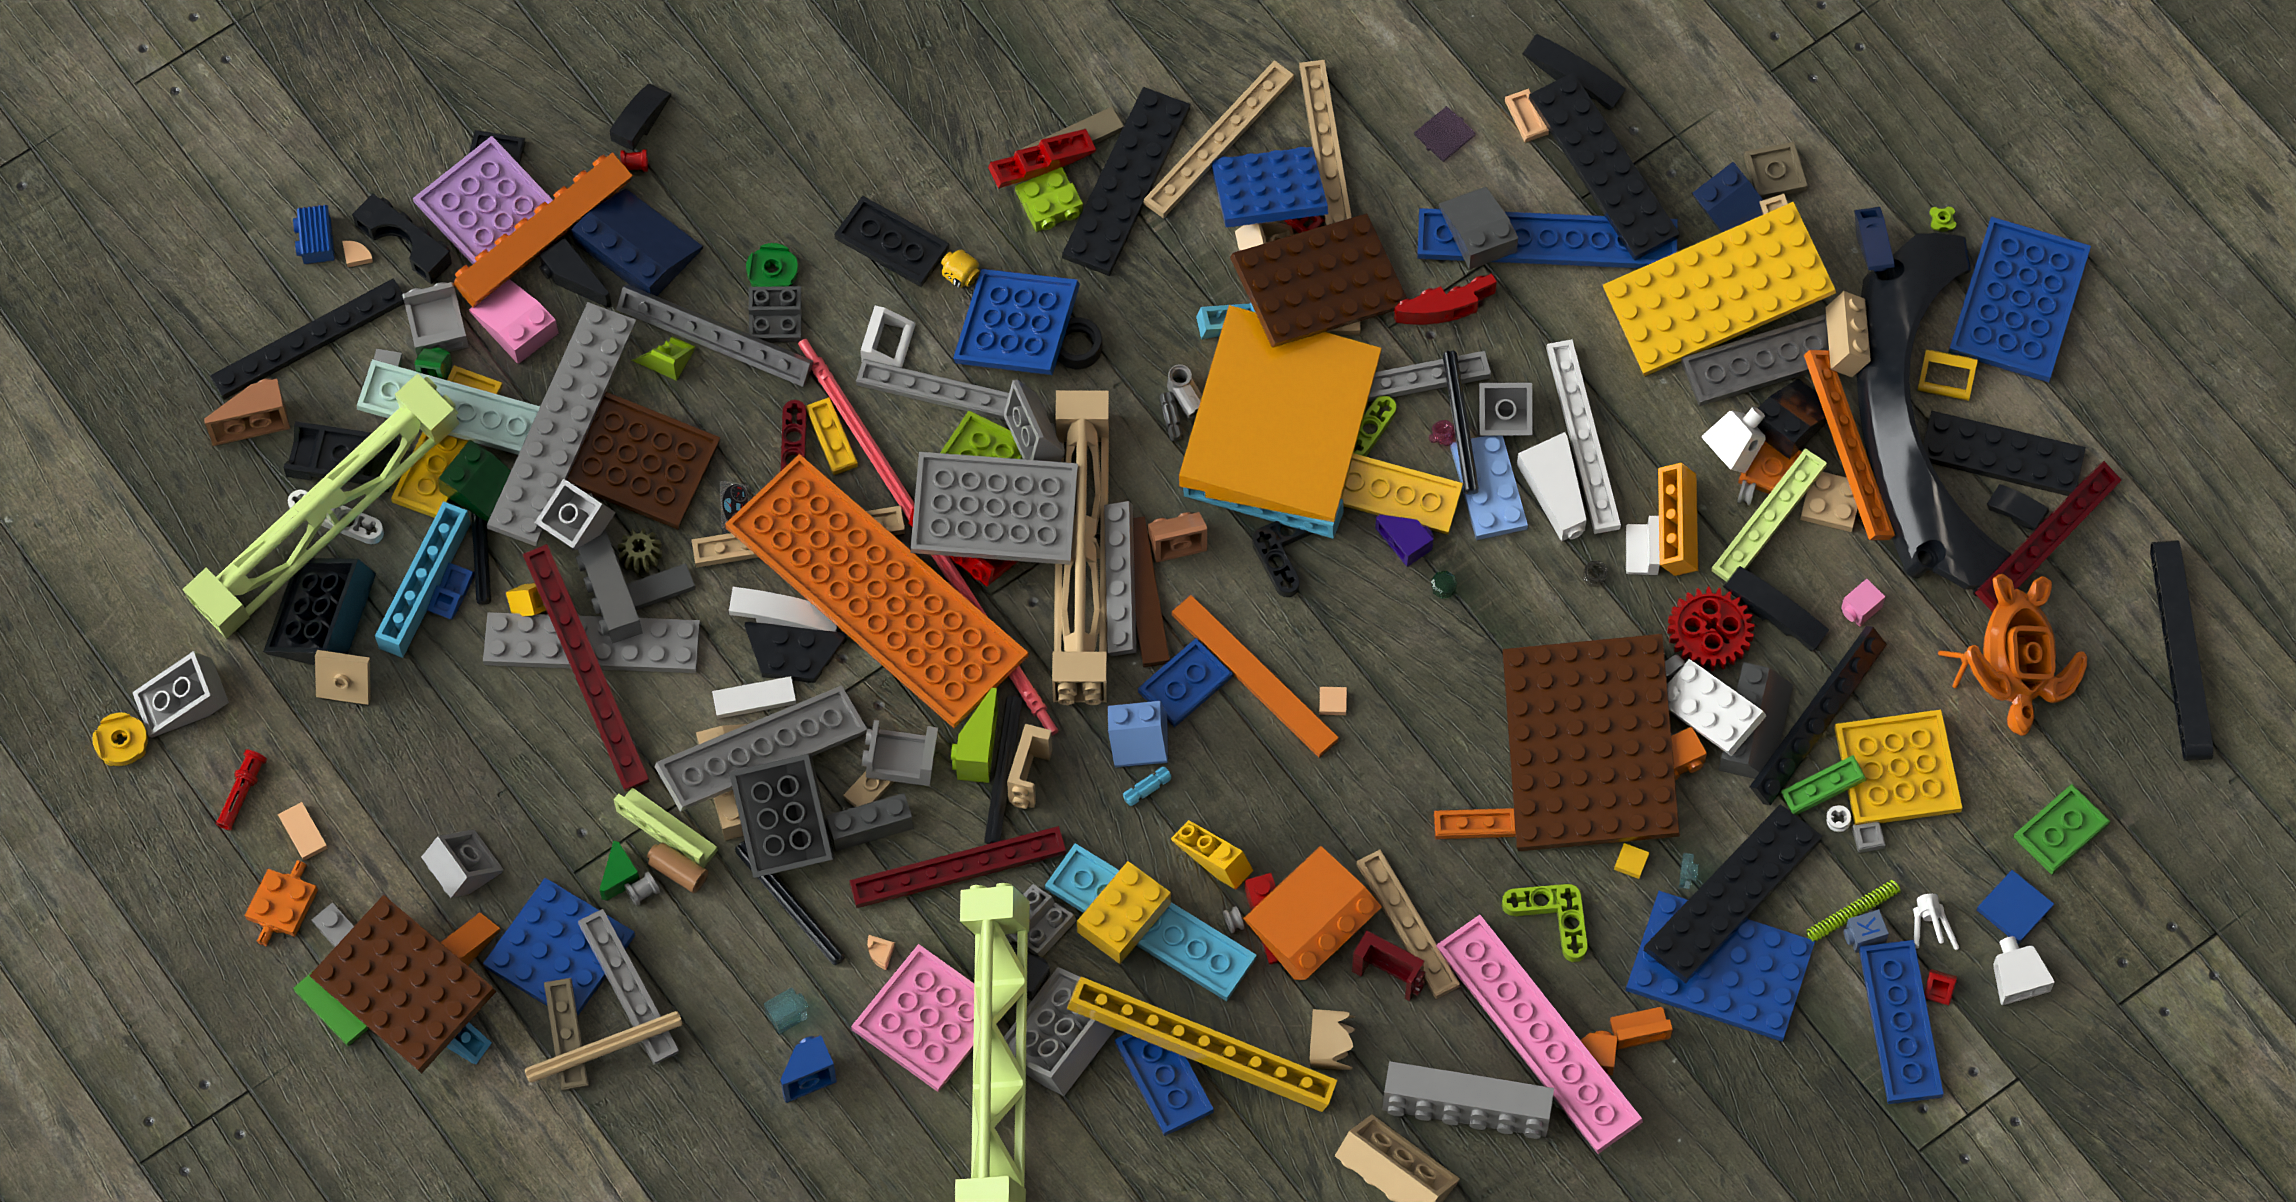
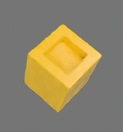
M535 583L523 584L506 592L511 613H519L521 616H533L546 611Z

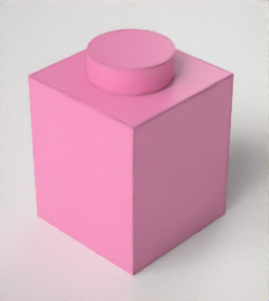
M1866 579L1844 597L1841 609L1849 621H1854L1860 627L1883 607L1885 596Z

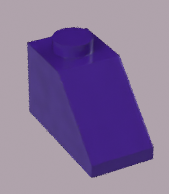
M1381 514L1376 517L1375 529L1407 567L1432 550L1433 533L1426 525L1422 526L1417 519Z

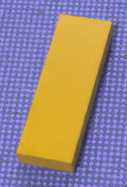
M830 397L806 405V412L833 475L858 467V462Z

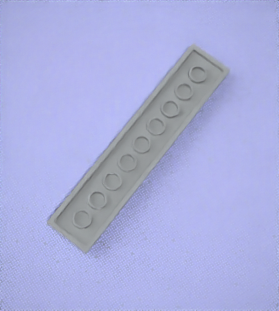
M587 302L487 523V529L537 547L544 529L535 524V521L562 480H567L636 326V319Z

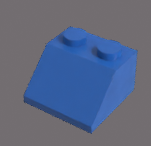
M821 1035L818 1037H806L800 1041V1044L795 1046L780 1080L786 1103L837 1082L834 1063Z

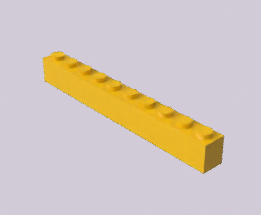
M1080 977L1067 1007L1070 1011L1320 1112H1323L1328 1106L1337 1080L1084 977Z

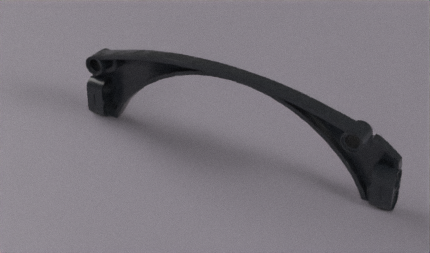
M1917 233L1893 254L1895 267L1887 268L1884 271L1871 270L1863 279L1861 297L1865 299L1871 361L1856 374L1861 426L1867 457L1895 533L1892 540L1903 564L1904 571L1907 575L1916 579L1932 570L1934 573L1965 590H1973V595L1977 596L1975 594L1977 589L2008 559L2011 553L1996 544L1973 523L1946 490L1935 472L1923 447L1915 423L1909 382L1910 358L1914 338L1921 319L1933 299L1949 282L1971 271L1966 238L1963 236L1941 233Z

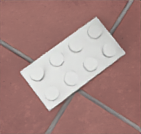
M1690 659L1667 684L1669 712L1730 756L1737 751L1766 717V714L1760 708Z

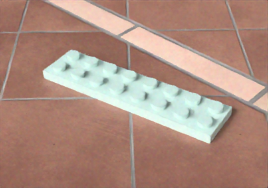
M372 359L357 403V410L389 418L400 408L394 394L418 373L423 379L426 376L429 377L437 386L436 390L440 396L447 395L456 405L454 408L458 412L456 416L459 425L448 434L449 436L467 441L472 440L478 444L519 455L540 406Z

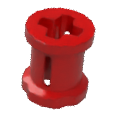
M642 149V152L626 153L625 150L620 151L621 163L627 170H643V172H648L647 149Z

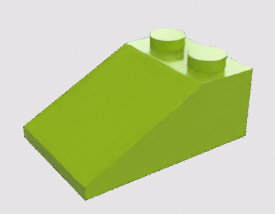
M997 688L990 689L959 733L957 744H952V770H956L957 780L989 783L998 717Z

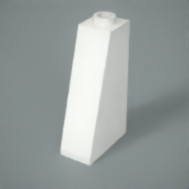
M1564 432L1518 453L1517 466L1561 541L1579 537L1585 531L1586 526L1585 511L1568 437Z

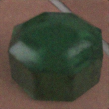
M1448 571L1436 572L1431 579L1432 593L1441 599L1451 597L1457 589L1455 576Z

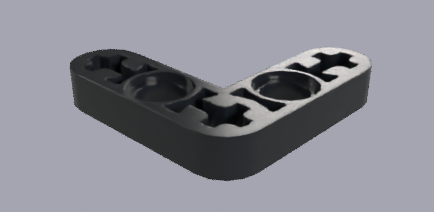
M1275 521L1254 532L1252 545L1277 593L1283 597H1293L1299 590L1300 581L1283 547L1314 533L1294 528L1295 533L1293 535L1285 536L1280 530L1285 525ZM1263 536L1265 539H1269V552H1267L1265 544L1260 542V537ZM1273 557H1279L1282 559L1283 565L1279 568H1273L1269 565L1268 561ZM1284 572L1286 580L1289 583L1293 582L1292 588L1288 589L1287 586H1283V578L1281 574H1283Z

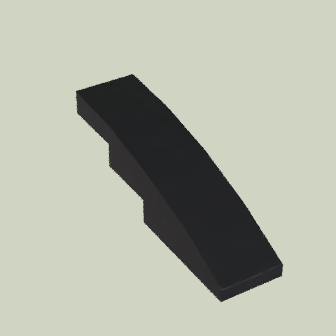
M1539 34L1533 37L1522 53L1554 80H1558L1573 72L1587 94L1608 110L1615 106L1626 89L1583 58Z
M1741 566L1737 567L1723 586L1736 598L1740 597V602L1747 605L1748 609L1762 621L1769 620L1786 636L1791 634L1810 651L1817 648L1829 631L1826 626L1785 594Z

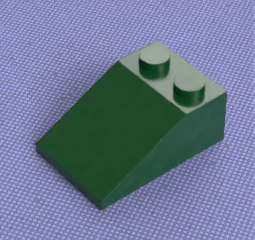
M469 440L438 478L440 492L488 523L511 470L492 453Z

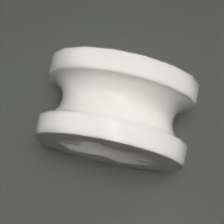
M1840 805L1830 808L1827 812L1826 820L1828 827L1835 832L1847 830L1851 823L1850 811ZM1835 814L1838 817L1844 815V823L1840 821L1834 823L1833 815Z

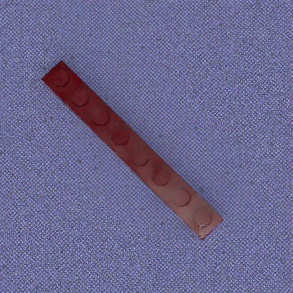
M2105 461L2101 462L1977 589L1975 594L1993 612L1998 604L1993 586V578L1999 574H2004L2013 581L2014 590L2017 589L2122 481L2121 478Z
M1057 826L849 880L857 909L1065 855L1066 849L1060 828Z

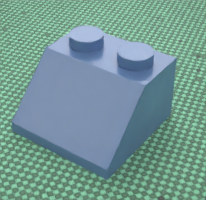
M1161 701L1108 706V733L1115 768L1168 763L1167 712Z

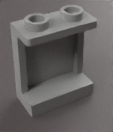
M440 282L433 287L415 288L402 294L417 357L424 348L432 349L437 347L451 352L469 347L453 282Z
M874 720L873 729H867L865 745H870L869 751L864 750L862 766L867 767L866 778L930 786L938 727L927 726L925 736L879 729V720Z

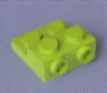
M1062 167L1015 186V191L1036 232L1049 230L1057 223L1065 220H1074L1083 211V203L1073 183L1070 184Z

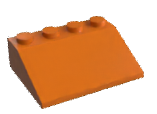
M1319 846L1243 919L1294 980H1306L1377 913L1382 906L1358 879L1322 846Z

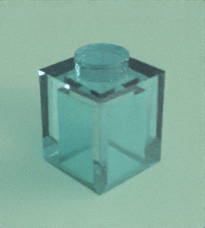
M792 987L764 1003L765 1013L778 1034L807 1019L806 1008L809 1006L801 993L797 995Z

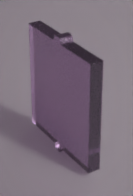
M1446 106L1415 131L1414 135L1426 146L1427 151H1432L1444 162L1470 141L1476 133L1463 122L1464 119L1462 117L1459 118Z

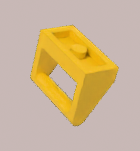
M1925 349L1917 391L1969 401L1978 360ZM1929 361L1969 369L1966 390L1925 382Z

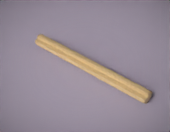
M678 1011L669 1013L527 1067L525 1069L526 1077L531 1083L677 1028L682 1025V1019Z

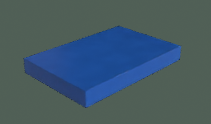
M1195 638L1138 687V693L1148 702L1161 701L1167 712V721L1175 728L1233 677V673Z

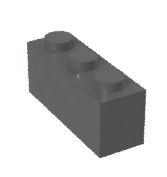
M905 793L826 815L835 851L913 829L912 816Z

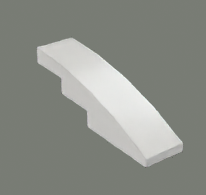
M733 587L729 615L756 618L757 623L837 632L838 626L807 600L739 587Z

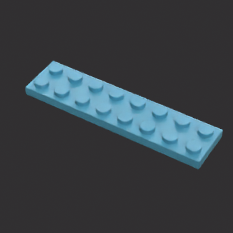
M1075 843L1045 884V889L1084 913L1120 870ZM1172 902L1136 945L1225 1001H1228L1257 959L1255 953Z

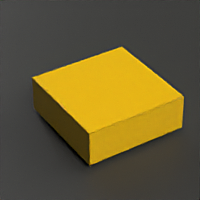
M1624 843L1614 870L1640 879L1650 852Z

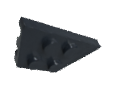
M745 622L744 625L761 676L766 678L780 679L791 676L792 681L815 683L822 674L823 668L829 665L834 658L835 652L847 640V634L842 632Z

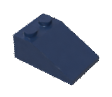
M1734 162L1730 163L1692 193L1699 206L1721 233L1763 215L1759 203L1763 199Z

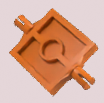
M297 860L291 874H282L271 869L267 870L244 915L247 920L263 927L256 940L257 943L267 946L273 932L296 936L318 892L316 885L300 879L307 867L304 862Z

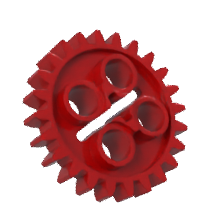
M1707 587L1706 594H1702L1701 590L1697 588L1695 596L1687 592L1686 601L1679 598L1678 607H1672V616H1669L1668 619L1670 626L1667 629V633L1672 634L1669 638V643H1676L1674 652L1683 651L1681 655L1683 660L1689 657L1695 663L1700 662V667L1703 669L1706 664H1709L1712 671H1714L1716 664L1725 669L1726 661L1735 665L1736 657L1743 659L1744 651H1749V642L1753 641L1754 634L1750 632H1753L1754 624L1749 623L1752 621V614H1745L1748 606L1743 605L1739 607L1740 597L1731 600L1730 591L1723 596L1721 595V588H1718L1716 594H1714L1711 588ZM1709 608L1714 610L1716 613L1710 615L1705 613L1703 610ZM1730 625L1736 630L1727 631L1724 629V626ZM1694 626L1698 631L1690 632L1686 627ZM1714 643L1718 648L1710 649L1706 644Z

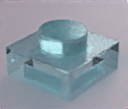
M1683 853L1679 888L1690 889L1691 880H1697L1698 864H1693L1694 854Z

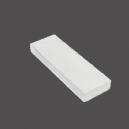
M791 676L712 691L717 719L796 704Z

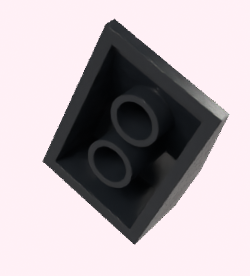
M1796 379L1775 392L1758 407L1765 415L1757 426L1765 435V442L1789 460L1827 423L1817 392L1800 379Z

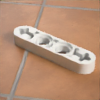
M295 490L288 497L289 508L295 505V502H298L308 492L305 490ZM342 505L331 510L340 521L352 509ZM364 513L355 518L352 526L346 527L340 532L367 544H376L384 536L381 522ZM325 518L321 526L331 529L334 525ZM375 527L377 532H372L368 535L366 529L371 530Z

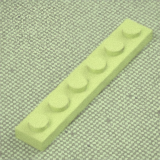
M1805 448L1713 565L1712 572L1727 582L1737 567L1741 566L1747 569L1827 467V462Z

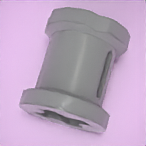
M646 872L644 877L635 883L624 885L629 897L636 906L640 905V901L653 893L656 895L660 893L658 885L649 872Z

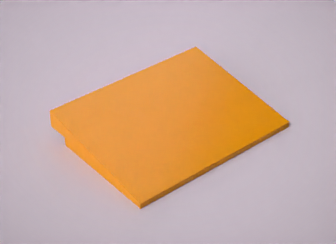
M1229 305L1180 469L1179 487L1205 491L1206 498L1335 522L1380 359L1381 348L1327 332L1272 348L1256 312Z

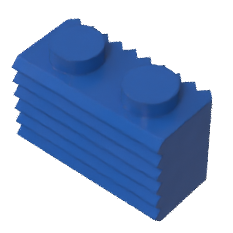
M328 205L298 208V218H293L295 234L299 233L300 238L299 241H295L297 256H302L304 264L335 260L331 215Z

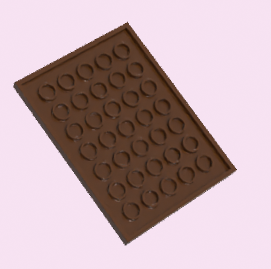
M1653 634L1502 649L1517 850L1529 851L1680 837L1663 635Z

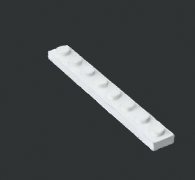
M1573 340L1547 344L1546 349L1594 534L1619 530L1621 524Z

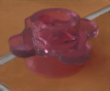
M1447 420L1436 422L1432 427L1433 433L1429 435V441L1431 443L1439 442L1444 446L1451 445L1455 436L1454 425Z

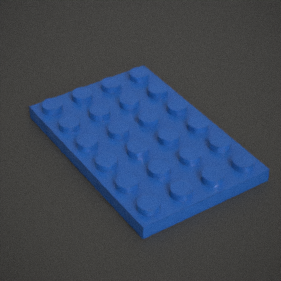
M1991 217L1948 353L1974 358L1978 362L2049 383L2091 246Z
M1658 891L1626 986V991L1783 1042L1815 941L1812 942L1811 939L1747 919L1687 983H1684L1643 951L1644 946L1688 901L1687 899Z

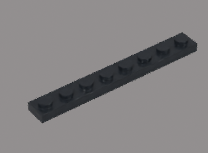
M393 278L210 375L211 381L222 399L225 400L251 384L257 383L405 304L402 296L403 293Z
M1866 626L1750 785L1751 790L1763 804L1771 806L1886 647V642L1874 627Z

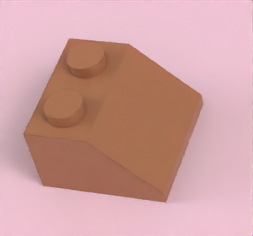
M1185 512L1175 518H1159L1148 524V536L1156 563L1207 551V526L1200 512Z

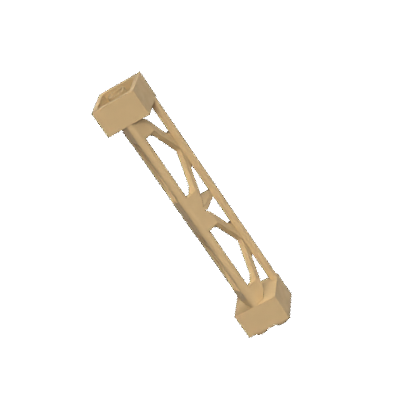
M1056 390V436L1063 446L1064 442H1066L1065 463H1071L1072 453L1075 446H1077L1076 463H1078L1076 515L1073 521L1070 565L1064 564L1063 587L1062 564H1055L1054 652L1052 661L1053 702H1058L1062 705H1071L1074 702L1098 705L1101 702H1107V601L1104 505L1108 504L1109 391ZM1098 442H1101V472H1100ZM1087 446H1089L1092 453L1095 499L1091 517L1086 515ZM1099 518H1101L1100 547L1097 539L1094 538ZM1097 559H1100V588ZM1086 561L1091 568L1094 614L1089 634L1085 632ZM1075 562V629L1073 633H1070L1067 608L1070 570ZM1062 634H1063V641H1064V650H1065V652H1061V636H1062ZM1100 634L1099 652H1094L1097 636Z

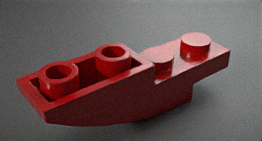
M1491 273L1485 277L1478 276L1471 283L1463 287L1456 286L1447 294H1445L1441 286L1435 289H1426L1418 297L1411 300L1404 299L1399 302L1395 307L1394 319L1396 323L1426 325L1449 322L1469 316L1477 312L1478 301L1495 294L1497 281Z

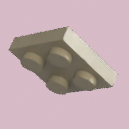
M1794 142L1744 151L1743 157L1751 184L1762 199L1807 190V183Z

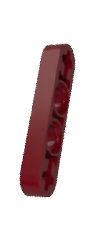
M790 400L783 407L781 471L788 465L786 459L791 455L798 456L800 454L806 459L807 413L805 405L799 400ZM793 409H798L797 424H792L791 413ZM795 431L801 434V438L797 442H790L787 439V435L790 432Z

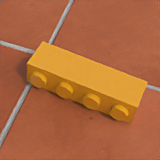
M1683 463L1658 468L1660 566L1674 576L1698 571L1696 473Z

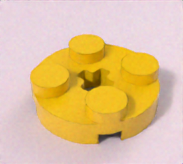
M120 712L106 716L100 721L101 724L93 733L94 749L104 763L109 766L129 765L137 759H141L146 753V746L148 744L146 729L139 719L131 717L130 714ZM122 734L124 738L127 737V740L120 745L113 743V741L117 740V735Z

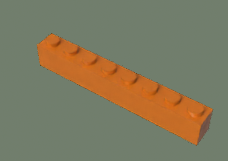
M613 152L607 157L603 154L592 164L594 168L589 172L585 170L580 172L573 179L575 183L569 188H566V186L560 188L553 195L555 199L549 204L546 202L540 204L534 210L535 215L529 220L526 217L520 220L514 226L516 230L509 236L505 233L494 242L496 246L492 250L488 251L485 249L475 257L477 262L472 266L468 267L465 265L455 273L457 278H455L453 283L454 286L473 308L569 232L590 210L611 198L631 181L633 175Z

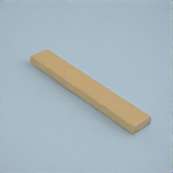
M1381 849L1358 860L1356 865L1382 906L1383 911L1406 950L1425 961L1424 971L1426 975L1424 980L1435 999L1459 988V981L1446 959L1436 947V942Z

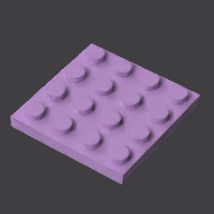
M492 136L413 198L414 203L472 265L477 262L475 257L485 249L490 251L496 246L494 242L505 233L508 236L516 230L514 226L525 217L529 220L535 215L534 210L543 202L549 204L553 201Z

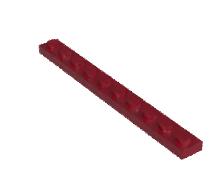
M545 544L524 553L525 562L624 791L627 792L632 787L636 788L650 782L548 545Z

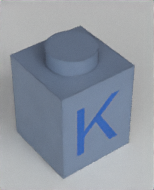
M1880 910L1849 918L1844 929L1845 940L1848 945L1852 944L1855 953L1859 952L1860 946L1886 943L1889 935Z

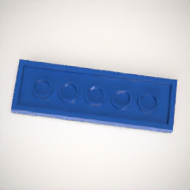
M1914 940L1860 946V959L1887 1103L1895 1104L1942 1098L1943 1088Z

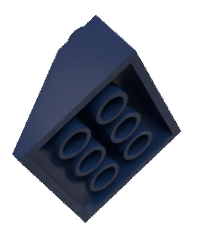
M626 188L590 210L572 228L574 243L630 286L658 296L703 249L701 244Z

